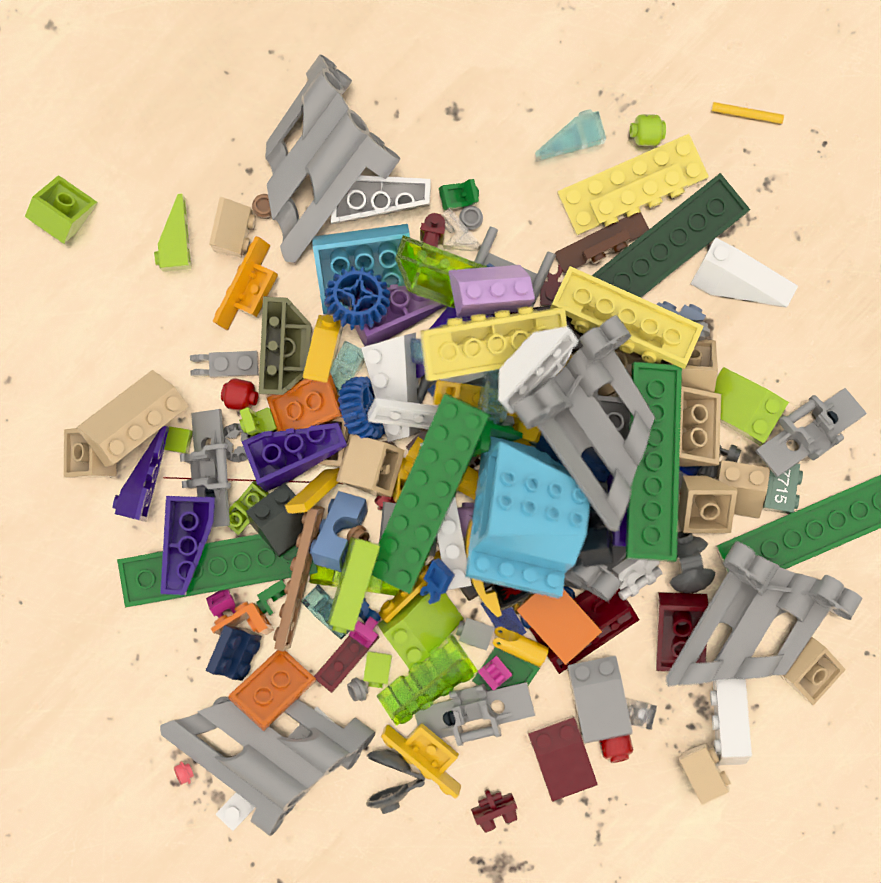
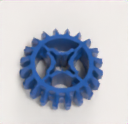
M354 266L350 268V272L343 268L341 275L335 273L333 281L329 280L327 283L328 288L324 293L326 297L324 304L328 307V315H333L334 322L341 320L342 328L346 324H350L351 330L355 328V325H359L362 331L364 324L372 328L374 321L380 323L382 316L387 314V308L390 306V300L388 299L390 291L387 290L386 281L381 282L382 277L380 274L373 276V269L367 273L364 272L365 268L363 266L360 268V271H356ZM360 292V299H358L357 305H355V297H357V293ZM342 304L347 305L351 310L346 309Z
M367 376L354 377L342 384L341 390H339L340 397L338 398L340 403L339 410L342 414L341 418L344 420V426L348 428V433L358 435L360 438L374 440L381 438L385 434L383 423L368 421L367 414L375 399L370 379Z

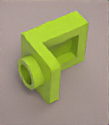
M249 407L240 410L242 419L239 422L244 433L247 432V434L253 437L265 431L273 432L277 430L270 408L267 407L257 412Z

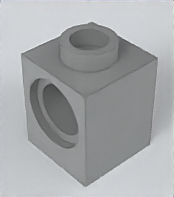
M466 618L465 622L460 621L456 635L460 636V642L487 651L495 627Z

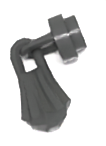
M731 444L729 450L723 449L720 445V455H726L725 461H738L741 450L737 449L736 445ZM718 465L699 466L697 468L698 476L716 478Z

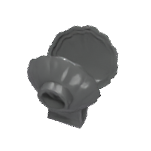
M683 531L677 533V558L681 563V574L672 578L669 583L676 591L686 594L696 593L704 590L713 582L715 571L703 568L704 565L700 552L705 550L709 543L701 537H695L692 533H683Z
M376 750L366 756L369 760L417 778L407 784L387 788L372 795L366 802V806L369 808L380 809L382 814L393 812L400 808L399 802L405 798L410 790L423 787L425 784V777L420 773L411 772L409 764L392 751Z

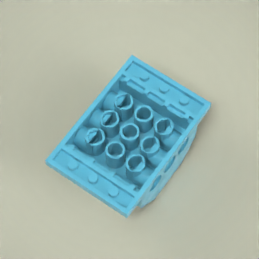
M490 436L491 444L489 451L482 453L480 459L465 577L559 599L563 596L565 572L575 565L586 536L590 501L567 468L553 460L547 453L541 452L532 446Z

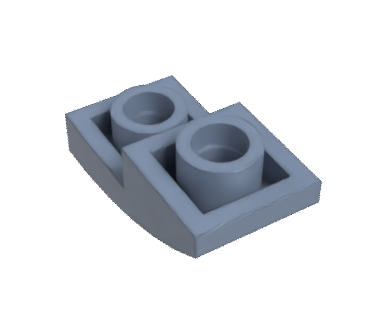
M664 301L663 304L660 302L656 304L692 321H703L706 315L702 314L703 310L693 304H689V306L684 304L680 312L676 311L677 307L669 302Z

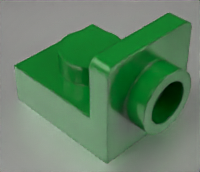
M284 579L257 594L259 600L256 603L263 614L266 612L269 616L275 614L268 600L272 599L275 602L286 595L284 592L286 587Z

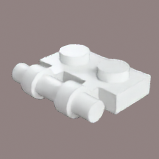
M626 559L612 568L613 575L621 582L623 581V584L619 587L621 591L618 592L620 598L625 600L630 596L634 597L641 588L656 582V578L663 574L662 570L657 566L660 564L659 561Z

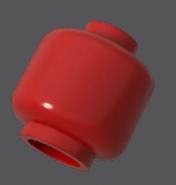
M233 378L222 387L221 400L228 409L236 411L248 407L251 409L252 405L255 406L258 402L259 394L251 381Z
M630 735L599 741L602 756L604 759L610 760V763L629 760V755L634 751Z

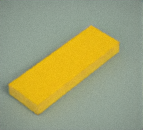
M340 468L323 470L285 505L287 512H308L339 483L336 480Z

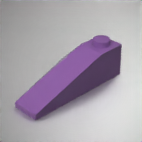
M443 279L414 282L413 285L398 286V284L390 285V287H387V290L390 291V297L388 298L390 306L387 308V314L382 316L380 323L374 321L372 328L364 324V329L361 331L359 325H355V330L364 346L383 342L450 304L454 298ZM358 292L357 297H355V305H357L358 299H360V292Z

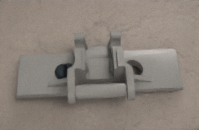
M846 388L824 403L816 395H813L807 403L787 417L782 416L779 418L780 425L784 431L759 447L756 452L775 476L779 477L801 460L809 457L814 461L842 442L844 436L840 433L867 413ZM813 410L812 413L816 419L808 426L797 428L793 424ZM789 440L796 441L799 449L797 451L789 450L786 442Z
M214 409L191 413L194 452L191 454H180V462L190 464L191 479L182 481V488H197V497H214L215 512L212 527L229 526L227 489L231 488V484L228 483L226 450L228 449V444L224 443L222 410ZM210 438L211 445H205L206 440Z
M527 682L495 689L494 691H487L485 684H480L475 687L449 692V701L414 709L418 726L423 723L439 738L454 735L457 746H463L465 742L486 737H501L499 724L535 716ZM500 700L504 703L505 709L502 713H496L492 710L491 704L493 701ZM482 718L483 720H491L492 726L462 733V725L466 722Z

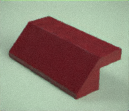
M620 588L609 601L601 599L588 590L573 598L602 632L566 665L532 627L529 628L536 641L549 648L547 657L558 674L568 669V665L577 663L640 620L628 600L620 598L618 594L621 591Z

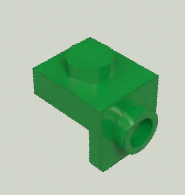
M468 179L463 183L442 185L438 188L443 211L462 209L479 202V190L474 179Z

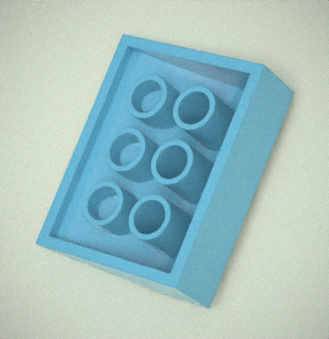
M408 224L314 236L312 239L323 314H327L328 308L324 304V299H326L324 293L328 288L327 283L329 280L333 281L335 273L341 275L343 268L350 272L352 266H354L356 271H360V268L363 266L365 268L364 272L367 273L373 269V276L380 274L382 277L381 282L386 281L387 287L398 284V286L413 285L416 282Z

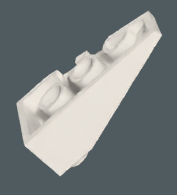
M715 238L711 243L690 285L712 296H723L786 308L798 288V285L718 238Z

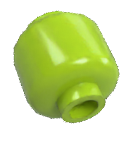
M639 114L635 118L634 123H630V137H634L635 143L639 146H657L666 137V123L657 114Z

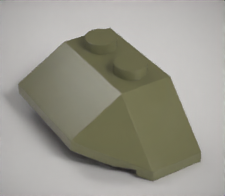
M263 297L258 394L284 395L303 379L311 344L312 324L287 297Z

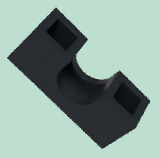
M591 503L589 505L586 536L577 557L581 558L584 567L613 563V545L608 529H596L601 525H605V523Z

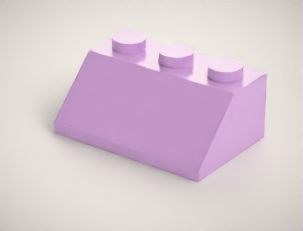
M521 265L449 270L457 317L477 314L489 315L502 310H509V313L518 312V308L531 306L535 300L531 277Z

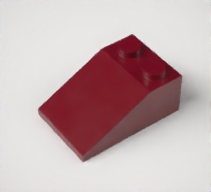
M658 592L656 671L671 670L709 606L708 594ZM707 644L696 663H706Z
M573 715L527 732L552 802L598 785Z

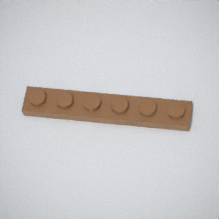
M313 506L308 512H304L302 517L304 528L297 538L296 547L298 552L297 556L293 558L290 570L293 571L292 577L286 584L285 604H282L279 611L281 622L273 636V640L276 641L274 646L276 650L285 651L291 648L313 559L312 554H310V547L312 541L318 538L319 526L325 510L321 506Z

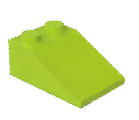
M722 367L717 376L714 393L721 394L720 422L759 446L763 445L789 402L767 388L725 367Z
M419 593L388 623L382 620L377 624L409 670H412L431 656L460 624V621L464 620L446 593L441 594L440 600L433 604L428 603L430 593L423 596Z

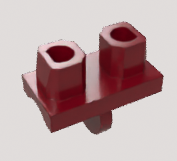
M431 213L425 218L424 223H421L420 241H423L422 253L436 256L438 244L444 245L445 220L441 214Z
M486 789L484 790L486 798L478 800L480 806L471 809L476 825H480L484 833L496 828L493 819L499 816H503L505 823L508 824L517 820L516 809L518 807L512 793L502 796L501 792L491 795L490 790Z

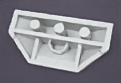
M566 326L534 332L505 361L504 365L499 369V401L507 412L513 414L515 412L513 407L520 400L529 395H534L565 366L572 353V349L578 343L570 328Z

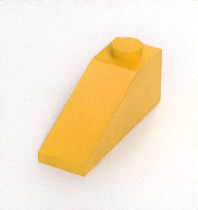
M332 315L318 316L303 378L326 383L328 381L339 346L342 327L341 320L334 322Z

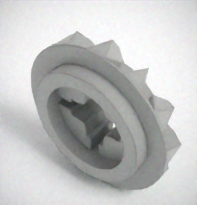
M233 423L223 429L224 443L228 444L226 459L233 462H242L248 458L243 446H238L233 453V444L228 438L236 439L240 432L241 441L252 437L247 432H243L240 423Z

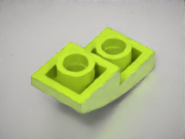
M253 481L241 497L229 508L230 525L228 527L239 536L250 524L246 511L270 493L268 491L265 492L256 481Z

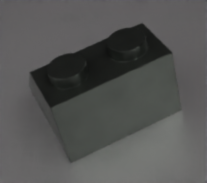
M286 483L280 485L246 511L250 525L278 557H281L296 545L297 538L304 528V524H302L304 512L288 513L285 505L296 496Z

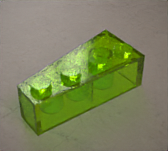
M453 633L446 638L448 643L441 649L436 646L429 652L431 655L429 659L425 662H417L410 667L411 669L407 677H398L376 695L396 726L409 722L415 713L428 709L432 706L433 701L441 696H447L449 692L454 690L455 686L461 682H468L478 672Z

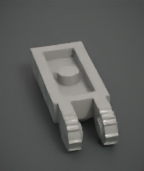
M258 351L212 352L209 354L190 355V361L193 362L209 361V369L190 370V376H209L210 378L259 376Z

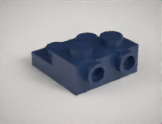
M224 625L205 671L212 675H221L231 680L243 681L250 671V663L253 656L260 648L262 636L247 628Z

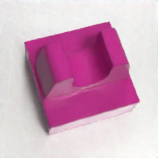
M229 589L218 591L206 598L213 616L220 618L224 616L223 611L230 609L233 614L236 613V604Z
M369 617L365 624L357 621L354 631H350L348 635L366 648H369L378 636V634L372 631L378 622Z
M497 656L478 670L479 674L493 691L512 676Z

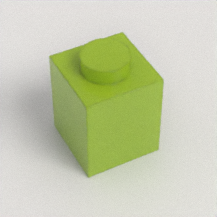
M367 652L363 681H367L369 687L382 688L383 684H388L392 654Z

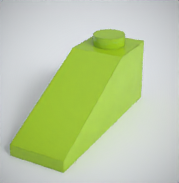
M177 194L159 239L158 251H154L156 266L159 265L163 272L192 269L186 200L183 194Z

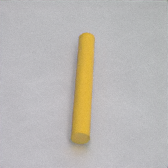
M713 102L711 109L712 112L783 124L784 114Z

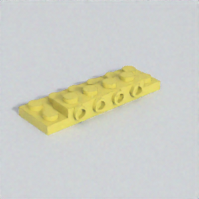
M687 134L557 191V194L576 236H579L601 225L608 227L610 224L619 222L618 218L627 215L629 218L635 213H640V208L647 205L650 208L661 204L663 202L662 199L667 196H671V198L678 197L685 193L684 189L708 179L709 176L690 134Z
M571 266L550 309L565 308L566 316L572 319L571 324L575 325L574 328L580 333H586L595 327H600L605 321L617 315L632 335L619 347L621 351L628 354L633 352L640 354L647 363H660L663 359L683 369L686 368L704 327Z
M531 306L518 308V313L510 314L509 310L494 312L495 317L486 318V314H477L471 316V321L462 322V318H453L447 320V325L420 330L426 380L432 381L500 369L505 361L534 332L566 327L565 308L560 307L537 311L533 310Z

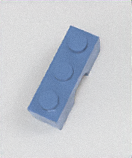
M338 491L335 499H331L327 518L321 521L319 526L320 534L317 540L314 539L310 547V554H312L314 564L339 572L342 571L349 543L347 539L340 538L337 534L343 529L362 525L368 511L365 498Z

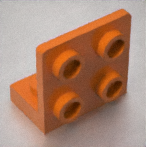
M253 602L242 603L235 608L236 613L229 617L224 615L214 621L215 626L211 628L214 634L221 635L224 625L237 626L247 620L254 632L268 635L274 631L266 615Z

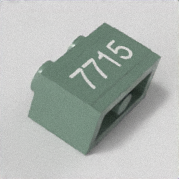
M800 464L794 465L779 477H776L770 470L767 494L762 510L791 514L794 512V509H798L800 495L796 494L797 485H801L803 479V471L800 470Z

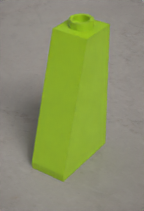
M354 537L350 538L327 622L333 626L332 630L345 634L347 630L354 631L380 545Z

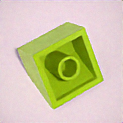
M58 175L32 196L25 217L64 244L78 232L97 205V201Z

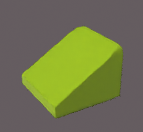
M169 426L164 450L188 454L193 431Z

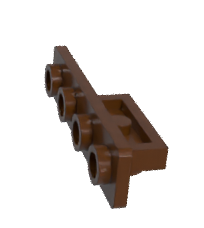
M635 213L629 218L626 216L620 219L619 222L610 224L608 227H604L556 251L555 257L563 273L566 274L570 266L577 269L591 261L595 264L605 259V254L613 250L617 253L627 248V243L639 238L649 230V227L642 213Z

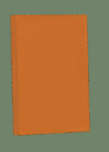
M331 372L327 383L304 379L284 395H271L267 397L278 432L291 428L304 429L310 426L324 425L342 416L339 410V396Z
M564 589L563 596L559 599L533 593L516 609L565 665L602 632Z
M277 650L231 692L228 698L264 731L316 682V678L289 653Z

